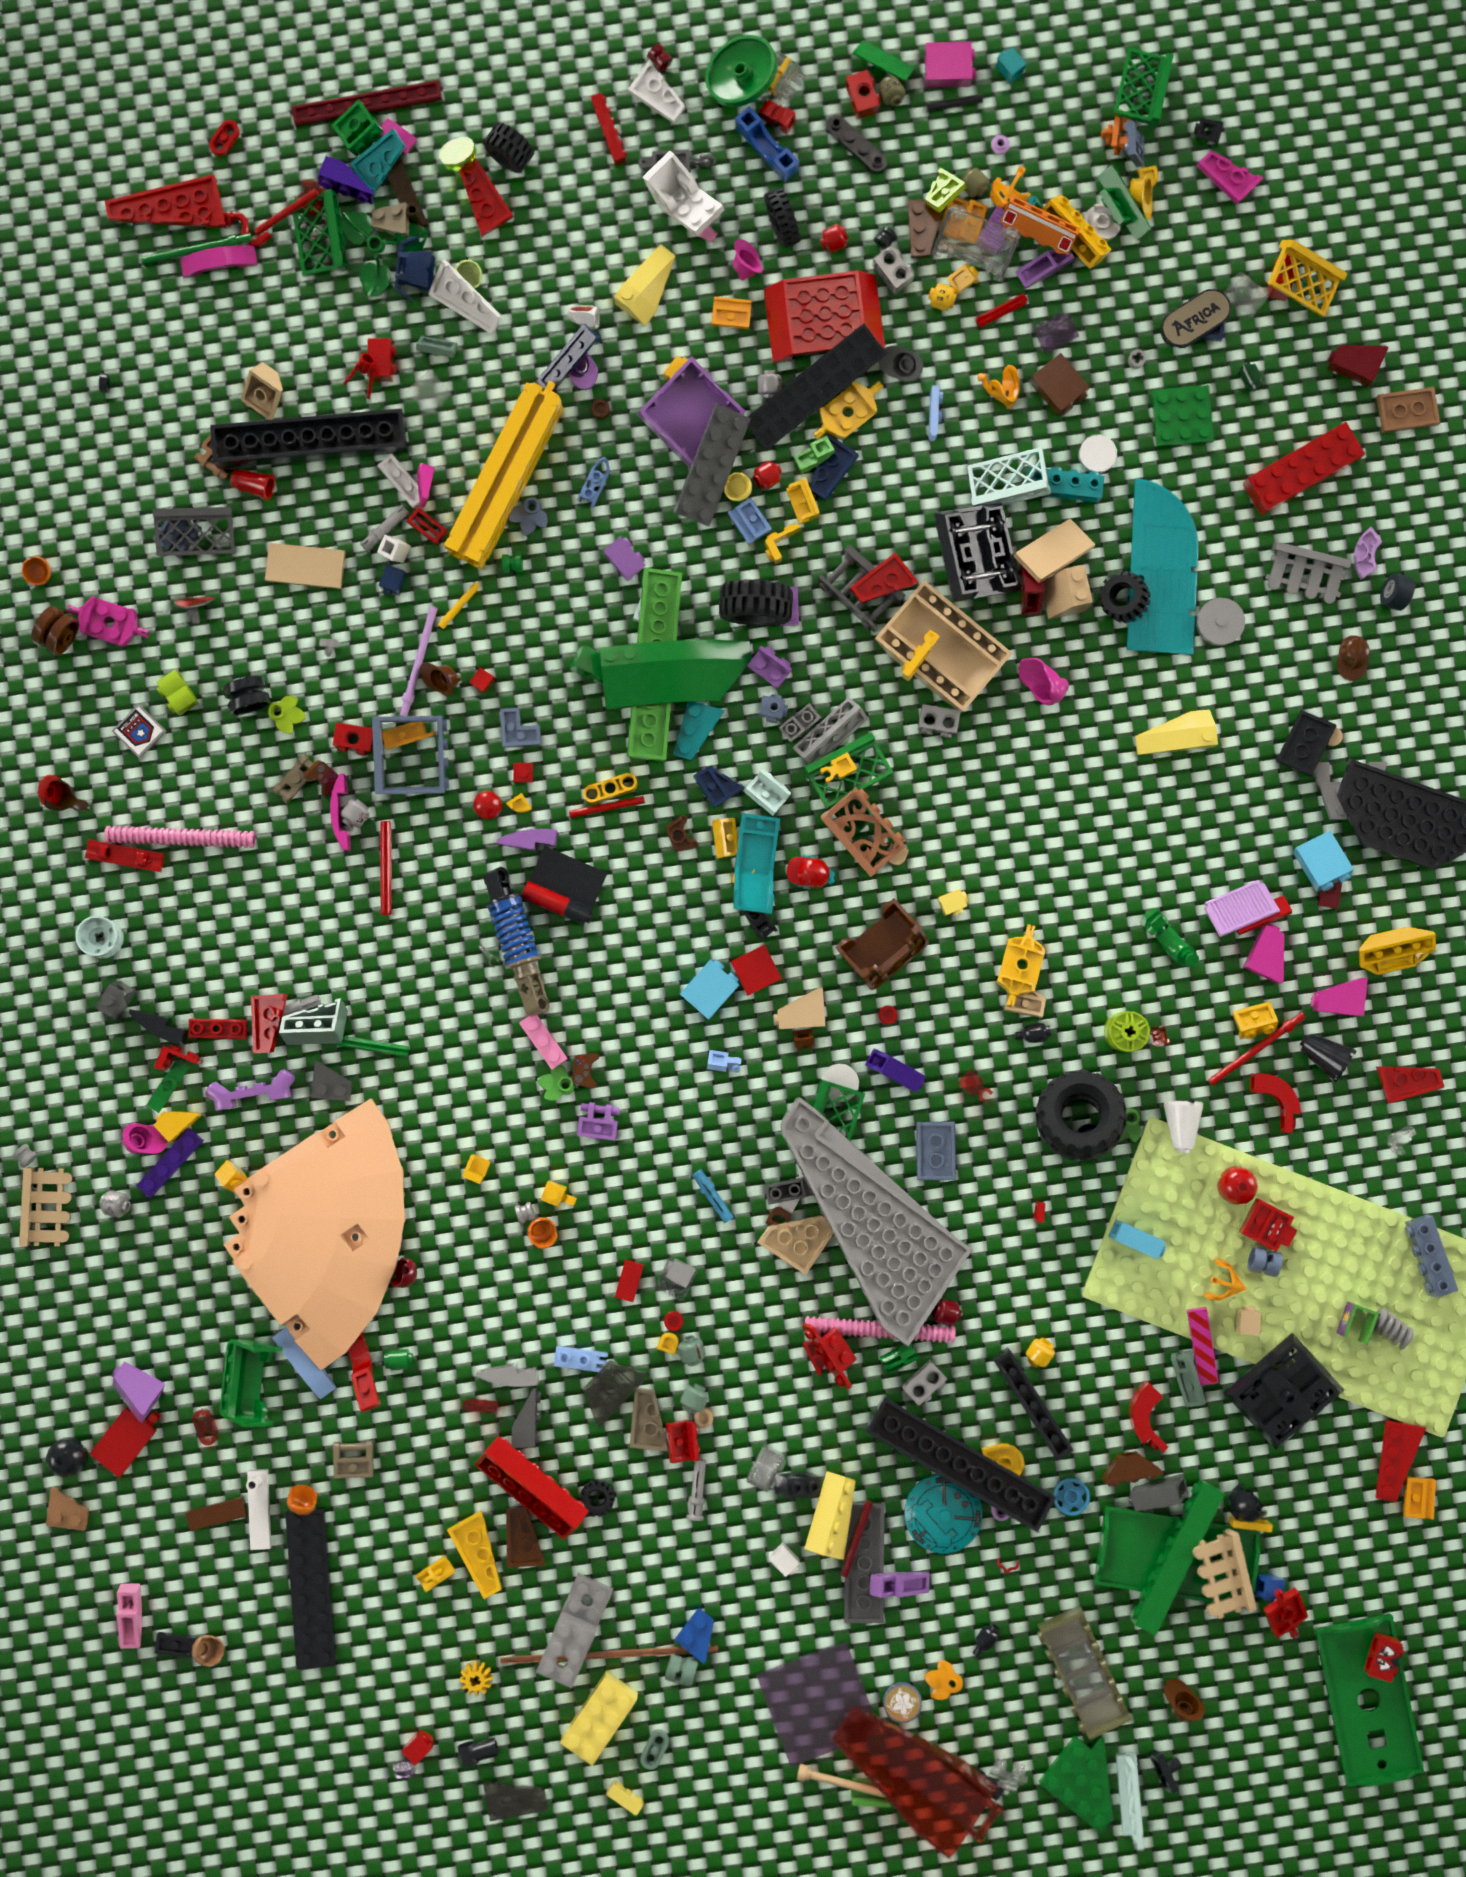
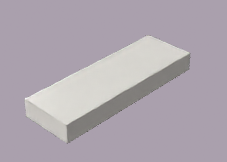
M391 453L377 466L415 510L420 506L418 484Z

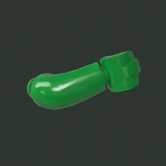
M1157 908L1148 910L1140 922L1141 925L1151 935L1156 936L1162 948L1176 963L1182 966H1196L1199 962L1196 950L1182 940L1171 925L1168 924L1167 918Z

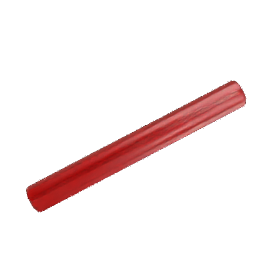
M390 821L380 822L381 915L384 916L392 914Z

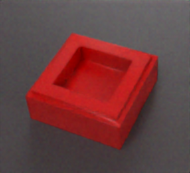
M1035 1202L1034 1220L1036 1222L1044 1223L1046 1204L1044 1202Z

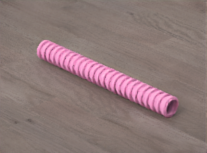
M107 826L104 832L107 843L111 841L117 843L118 841V843L124 842L125 844L129 842L131 844L135 842L137 844L141 842L146 844L148 842L150 845L153 843L155 845L159 843L161 845L165 843L170 845L172 843V845L178 844L179 846L182 844L188 846V844L190 846H194V844L200 846L201 844L202 846L208 845L209 847L212 845L214 847L218 845L220 847H224V845L230 847L231 845L233 848L236 846L238 848L242 846L244 848L248 846L254 848L256 843L254 831H250V833L244 831L242 833L240 830L238 832L235 830L232 832L230 830L226 832L220 830L219 832L218 830L212 831L211 829L208 831L206 829L202 831L200 829L196 831L190 829L189 831V829L183 830L182 828L178 830L176 828L172 830L170 828L166 830L165 828H160L159 830V828L153 829L152 827L148 829L146 827L142 829L137 827L135 829V827L129 828L128 826L125 828L122 826L118 828L117 826L112 828Z
M809 1316L805 1318V1323L813 1325L818 1334L824 1333L826 1335L833 1328H837L842 1336L848 1334V1336L854 1335V1337H857V1335H860V1337H863L865 1335L866 1338L878 1336V1338L884 1337V1339H887V1337L893 1339L894 1337L876 1321L870 1322V1320H867V1322H864V1320H861L859 1322L857 1319L855 1321H852V1319L846 1321V1319L840 1320L839 1318L836 1320L831 1318L829 1320L827 1317L816 1319L815 1317L809 1318ZM923 1324L914 1337V1341L918 1339L923 1341L925 1339L927 1342L938 1340V1342L944 1341L947 1343L950 1341V1343H954L956 1329L954 1326L949 1328L948 1325L936 1327V1325L930 1326V1324H927V1326H924Z

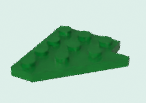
M1074 1735L1039 1779V1784L1101 1834L1113 1819L1104 1738L1102 1735H1099L1089 1747Z

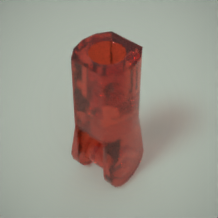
M468 1398L463 1402V1408L466 1411L497 1414L499 1401Z

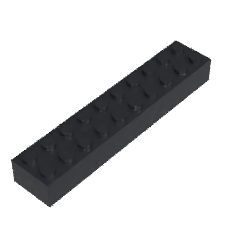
M402 408L210 425L213 463L217 469L408 452L405 417Z
M885 1397L881 1398L864 1430L867 1434L1035 1532H1039L1056 1499L1054 1495Z

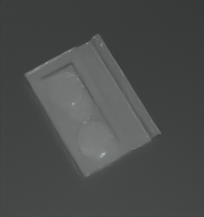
M1241 272L1238 273L1224 292L1232 304L1251 318L1270 295Z

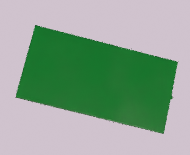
M864 40L852 52L853 55L904 82L915 70V67Z

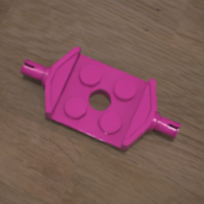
M91 596L81 608L71 605L67 606L69 608L66 609L67 613L78 616L79 629L82 634L123 647L128 645L134 636L149 637L147 634H150V630L142 629L138 626V616L134 609L122 607ZM113 618L115 621L114 625L110 628L106 627V620Z

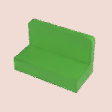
M852 1777L854 1782L886 1789L891 1793V1779ZM851 1789L853 1806H892L891 1795L889 1798H883Z

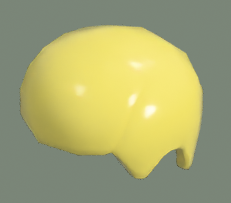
M739 472L730 474L724 487L726 496L730 500L738 502L747 499L752 491L751 480L744 473Z

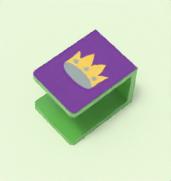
M1347 1301L1337 1334L1347 1337L1356 1309H1361L1368 1313L1358 1341L1368 1345L1379 1313Z

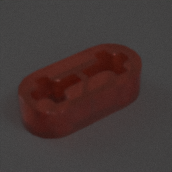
M205 1408L199 1409L193 1414V1424L200 1442L203 1445L209 1446L217 1441L219 1437L218 1430L211 1412ZM200 1413L202 1414V1416L206 1415L207 1417L204 1420V1423L202 1420H198ZM207 1431L209 1434H213L211 1441L209 1438L205 1439Z

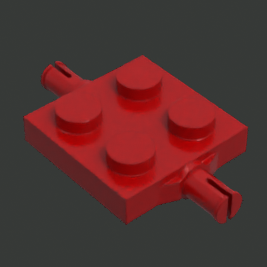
M1295 1587L1284 1594L1282 1589H1277V1591H1274L1277 1599L1263 1609L1271 1632L1277 1639L1288 1632L1291 1638H1296V1636L1298 1637L1296 1627L1308 1618L1301 1595Z

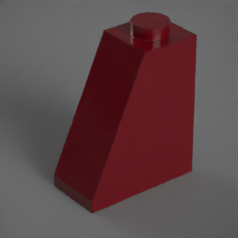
M1339 345L1335 351L1332 350L1327 358V361H1329L1327 369L1368 387L1374 381L1389 347Z
M1019 564L1021 615L1040 614L1045 592L1044 582L1038 583Z

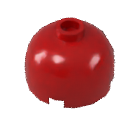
M1233 1166L1221 1173L1217 1188L1223 1200L1230 1204L1242 1205L1253 1200L1257 1194L1258 1183L1251 1171L1244 1167Z

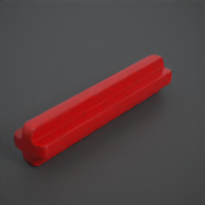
M1021 294L976 317L975 322L977 326L981 328L1026 305L1028 302L1026 295Z

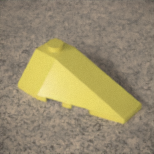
M660 244L614 295L615 305L643 326H646L657 312L658 304L663 295L664 287L676 255Z
M1210 710L1190 711L1135 736L1137 755L1206 749L1218 745L1216 725Z

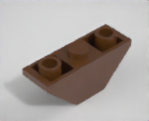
M1131 1451L1116 1454L1101 1476V1479L1105 1485L1117 1486L1120 1484L1119 1482L1135 1483L1140 1478L1145 1477L1146 1479H1156L1158 1475L1163 1473L1157 1465L1140 1453Z

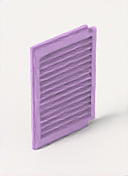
M1259 880L1205 902L1207 907L1204 908L1220 937L1280 912L1264 883L1260 884Z

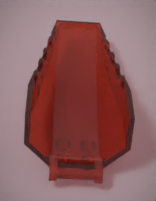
M855 1706L851 1708L831 1739L849 1760L855 1763L859 1771L868 1777L871 1784L878 1788L886 1797L885 1799L898 1810L900 1816L910 1827L949 1860L968 1834L982 1843L986 1838L985 1834L996 1817L1001 1815L1004 1810L1000 1804L991 1799L998 1786L966 1761ZM986 1806L991 1809L990 1813L979 1830H976L973 1827Z

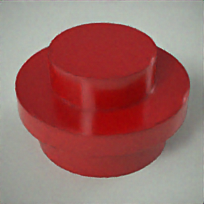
M889 1005L883 1006L878 1013L879 1020L886 1025L894 1023L898 1016L896 1009Z

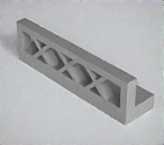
M848 697L792 748L809 765L830 754L865 723L868 717L863 709ZM849 705L853 707L848 712H844ZM838 719L834 725H830L831 721ZM819 732H824L822 736L816 738ZM809 744V747L804 752L800 750L802 747Z

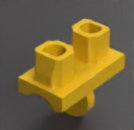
M444 1555L416 1574L415 1577L421 1583L425 1592H427L456 1571L446 1555Z

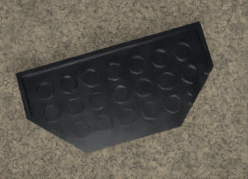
M1353 759L1348 760L1337 797L1360 845L1430 870L1466 853L1465 799Z

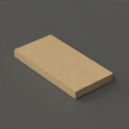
M1068 519L1017 551L1014 557L1040 583L1092 550L1095 544L1071 519Z
M269 543L265 581L342 589L346 552L344 550Z

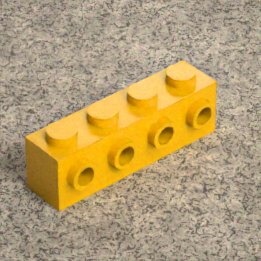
M1062 194L1052 198L1042 209L1081 228L1071 249L1089 269L1101 263L1111 251L1107 242L1095 232L1094 227L1083 219L1082 214L1075 210L1069 200Z

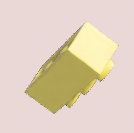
M613 1781L607 1789V1796L637 1816L644 1803L640 1796L634 1795L630 1789L624 1788L618 1781Z

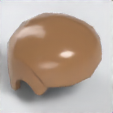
M211 1635L200 1636L193 1645L192 1657L196 1663L212 1667L218 1664L224 1656V1644L218 1637Z

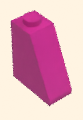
M1269 924V926L1261 927L1243 968L1276 984H1282L1284 980V933L1279 931V927Z
M1357 978L1314 992V995L1311 997L1313 1011L1358 1017L1364 1016L1368 978Z

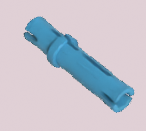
M702 1169L695 1172L692 1177L701 1188L700 1192L705 1194L724 1224L730 1221L734 1216L715 1190L714 1183L708 1180Z

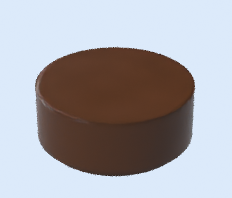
M603 399L595 400L591 405L592 415L599 420L607 418L610 414L608 402Z

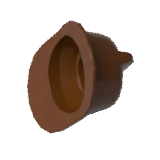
M1356 635L1348 636L1340 644L1337 670L1346 680H1357L1367 670L1370 648L1362 637Z
M426 662L422 663L419 668L420 677L423 682L446 697L452 695L453 689L461 681V677L448 665L437 667Z
M1179 1679L1167 1680L1163 1691L1171 1705L1174 1717L1179 1721L1187 1723L1202 1719L1205 1714V1708L1201 1700L1183 1681Z

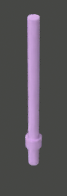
M430 606L408 687L402 697L403 705L400 716L408 715L410 705L414 701L415 696L413 694L419 676V668L423 662L438 609Z

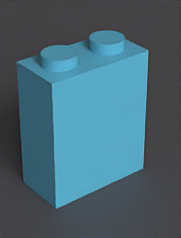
M1331 831L1296 847L1293 853L1316 892L1320 890L1327 891L1334 886V883L1339 881L1343 883L1349 880L1354 870Z
M711 959L680 993L707 1019L714 1015L739 986L737 983L739 979L731 972L726 974L722 970L724 966L719 961L715 960L713 962Z
M1115 1219L1108 1235L1109 1238L1157 1260L1159 1256L1162 1257L1166 1250V1246H1164L1165 1241Z

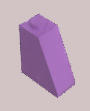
M124 1361L121 1367L117 1366L114 1370L112 1385L137 1420L142 1423L164 1392L165 1383Z

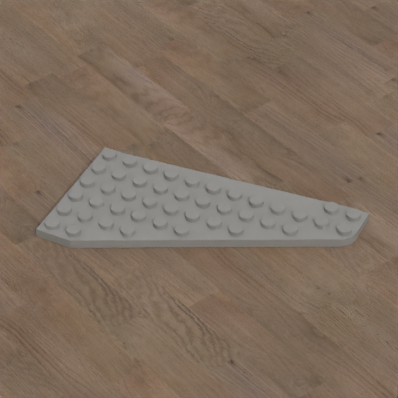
M797 1097L781 1121V1133L881 1327L900 1342L909 1346L973 1249L944 1228L834 1128L815 1108L800 1097Z

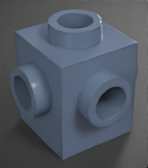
M771 694V697L763 695L759 717L766 718V721L771 723L782 721V716L786 717L788 705H785V699L776 694Z

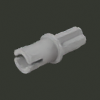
M318 995L303 1000L298 999L297 1002L286 1005L283 1014L286 1016L304 1009H312L321 1004V999Z

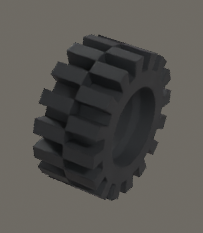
M590 1480L581 1490L579 1501L585 1505L589 1511L587 1515L591 1514V1517H602L603 1514H608V1511L612 1509L614 1504V1489L611 1488L609 1483H605V1480ZM600 1491L603 1493L605 1500L601 1505L591 1503L590 1494L592 1492Z

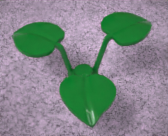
M342 212V227L347 239L355 245H362L367 238V246L374 252L376 264L366 263L360 270L359 278L368 296H377L387 289L391 281L390 269L385 265H380L378 254L385 250V245H399L401 241L418 236L420 241L406 248V252H419L425 245L428 231L419 225L409 224V237L405 238L401 234L395 233L397 241H383L379 236H369L374 230L371 226L372 219L369 215L363 212Z

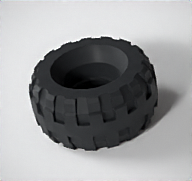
M1088 1070L1062 1073L1061 1076L1052 1079L1038 1099L1036 1123L1040 1136L1044 1143L1050 1147V1150L1068 1160H1083L1085 1162L1105 1156L1119 1143L1126 1126L1127 1111L1123 1095L1120 1094L1118 1087L1113 1082L1108 1081L1105 1076L1099 1073H1091ZM1074 1102L1089 1103L1099 1112V1123L1095 1129L1089 1132L1079 1133L1072 1131L1063 1122L1062 1114L1064 1109Z

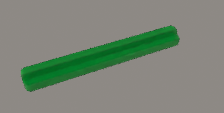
M343 1036L342 1043H333L336 1046L407 1057L409 1054L408 1046Z

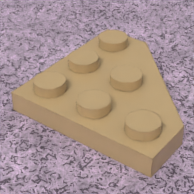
M818 1215L768 1226L759 1239L758 1244L806 1275L832 1237L833 1232L825 1217Z

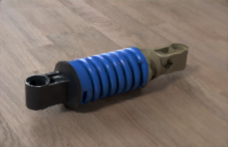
M498 867L485 873L483 877L491 900L486 903V907L491 912L492 923L496 925L494 929L498 932L497 938L500 939L501 952L505 953L503 955V958L506 959L504 960L505 968L513 969L515 974L514 980L517 983L524 1010L528 1016L533 1017L547 1012L550 1008L544 984L539 974L540 970L536 965V961L541 959L538 954L535 942H529L533 940V935H526L531 932V929L529 927L524 928L529 925L528 921L522 922L527 916L526 914H520L525 910L522 907L521 893H514L508 871L504 867Z

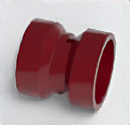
M661 43L653 46L647 53L648 59L655 63V67L659 72L666 70L673 62V58L665 53V48Z

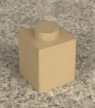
M1243 1306V1309L1237 1308L1235 1332L1243 1335L1259 1336L1261 1312L1255 1310L1254 1306Z

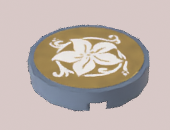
M897 1682L890 1685L885 1692L883 1707L887 1716L893 1721L908 1723L920 1714L922 1698L918 1689L907 1682Z

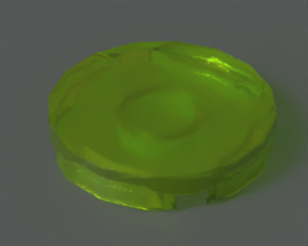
M457 137L443 145L439 158L446 168L459 169L467 161L470 163L476 155V147L470 138Z

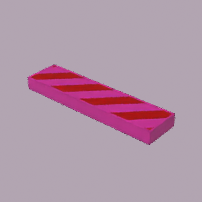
M1207 1308L1187 1309L1195 1366L1200 1384L1202 1386L1219 1383Z

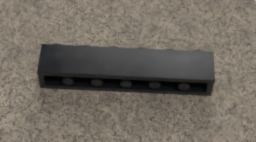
M1007 1347L992 1356L991 1358L1056 1460L1058 1461L1074 1451L1011 1350Z

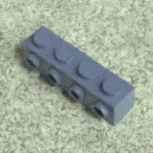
M1423 1215L1405 1221V1233L1411 1239L1413 1245L1411 1250L1418 1259L1419 1264L1417 1268L1421 1276L1424 1277L1426 1293L1438 1298L1458 1291L1434 1217Z

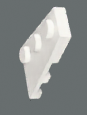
M649 59L628 88V93L675 124L685 110V105L673 89L668 86L663 76L655 69L654 64Z

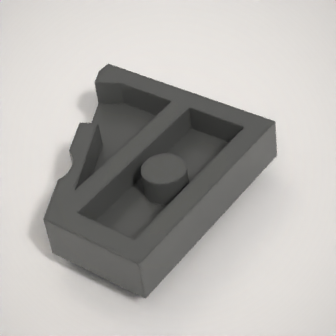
M315 1061L311 1098L351 1101L353 1082L322 1064V1062Z

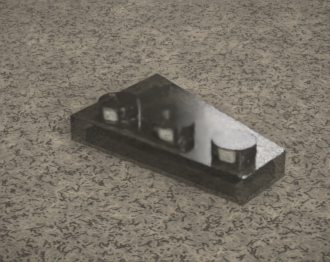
M490 1780L483 1781L490 1822L548 1811L545 1788L509 1785V1783L504 1782L494 1783Z

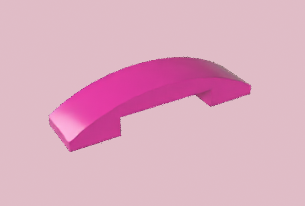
M246 245L212 248L180 258L183 278L200 276L205 271L238 266L239 269L258 266L255 247Z
M343 773L339 774L333 787L330 815L333 831L343 850L351 852L350 832L342 831L341 795H348L347 775Z

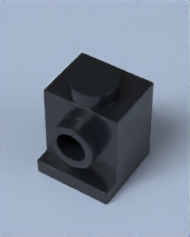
M1201 118L1200 123L1196 122L1194 129L1196 140L1219 145L1224 123ZM1207 128L1212 130L1210 135L1204 133Z

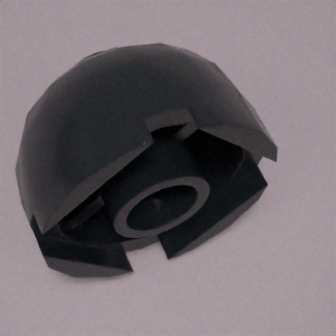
M64 1437L54 1442L46 1455V1464L49 1470L59 1477H71L79 1473L85 1467L88 1460L86 1447L84 1448L79 1439L73 1437Z
M1240 1482L1230 1492L1229 1505L1232 1509L1229 1511L1237 1520L1241 1518L1245 1522H1256L1267 1514V1510L1262 1511L1261 1508L1264 1505L1250 1489L1245 1490L1243 1488L1245 1484Z

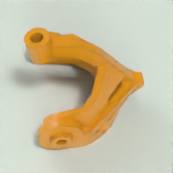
M1019 166L1011 186L1002 184V179L999 177L994 180L990 198L996 206L1005 210L1009 202L1007 200L1012 195L1025 202L1028 201L1031 196L1030 193L1021 194L1014 189L1018 179L1023 177L1026 169ZM1000 191L1004 194V199L999 194Z
M1012 365L1004 368L1002 385L997 380H992L988 383V375L979 373L977 379L982 381L987 393L1003 403L1007 409H1010L1016 402L1020 392V379L1017 369Z
M1214 1259L1215 1265L1229 1270L1232 1283L1219 1280L1217 1276H1213L1211 1278L1213 1284L1219 1283L1230 1288L1221 1295L1207 1292L1203 1296L1212 1301H1221L1246 1291L1247 1288L1243 1285L1231 1264L1226 1263L1222 1259Z

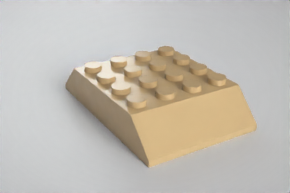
M924 580L875 637V640L890 657L903 667L907 661L913 659L915 649L919 645L922 646L924 644V636L930 630L940 636L939 640L913 676L947 704L964 712L1013 653Z

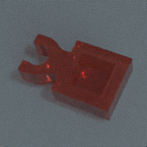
M1165 1024L1152 1028L1153 1030L1150 1031V1035H1152L1153 1046L1169 1043Z
M971 1069L957 1082L971 1096L976 1093L982 1103L986 1101L982 1097L984 1091L990 1095L993 1093L989 1088L982 1086L985 1081Z

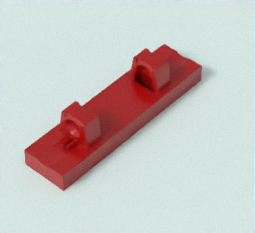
M88 839L85 858L162 873L165 854ZM110 848L109 857H107V849Z

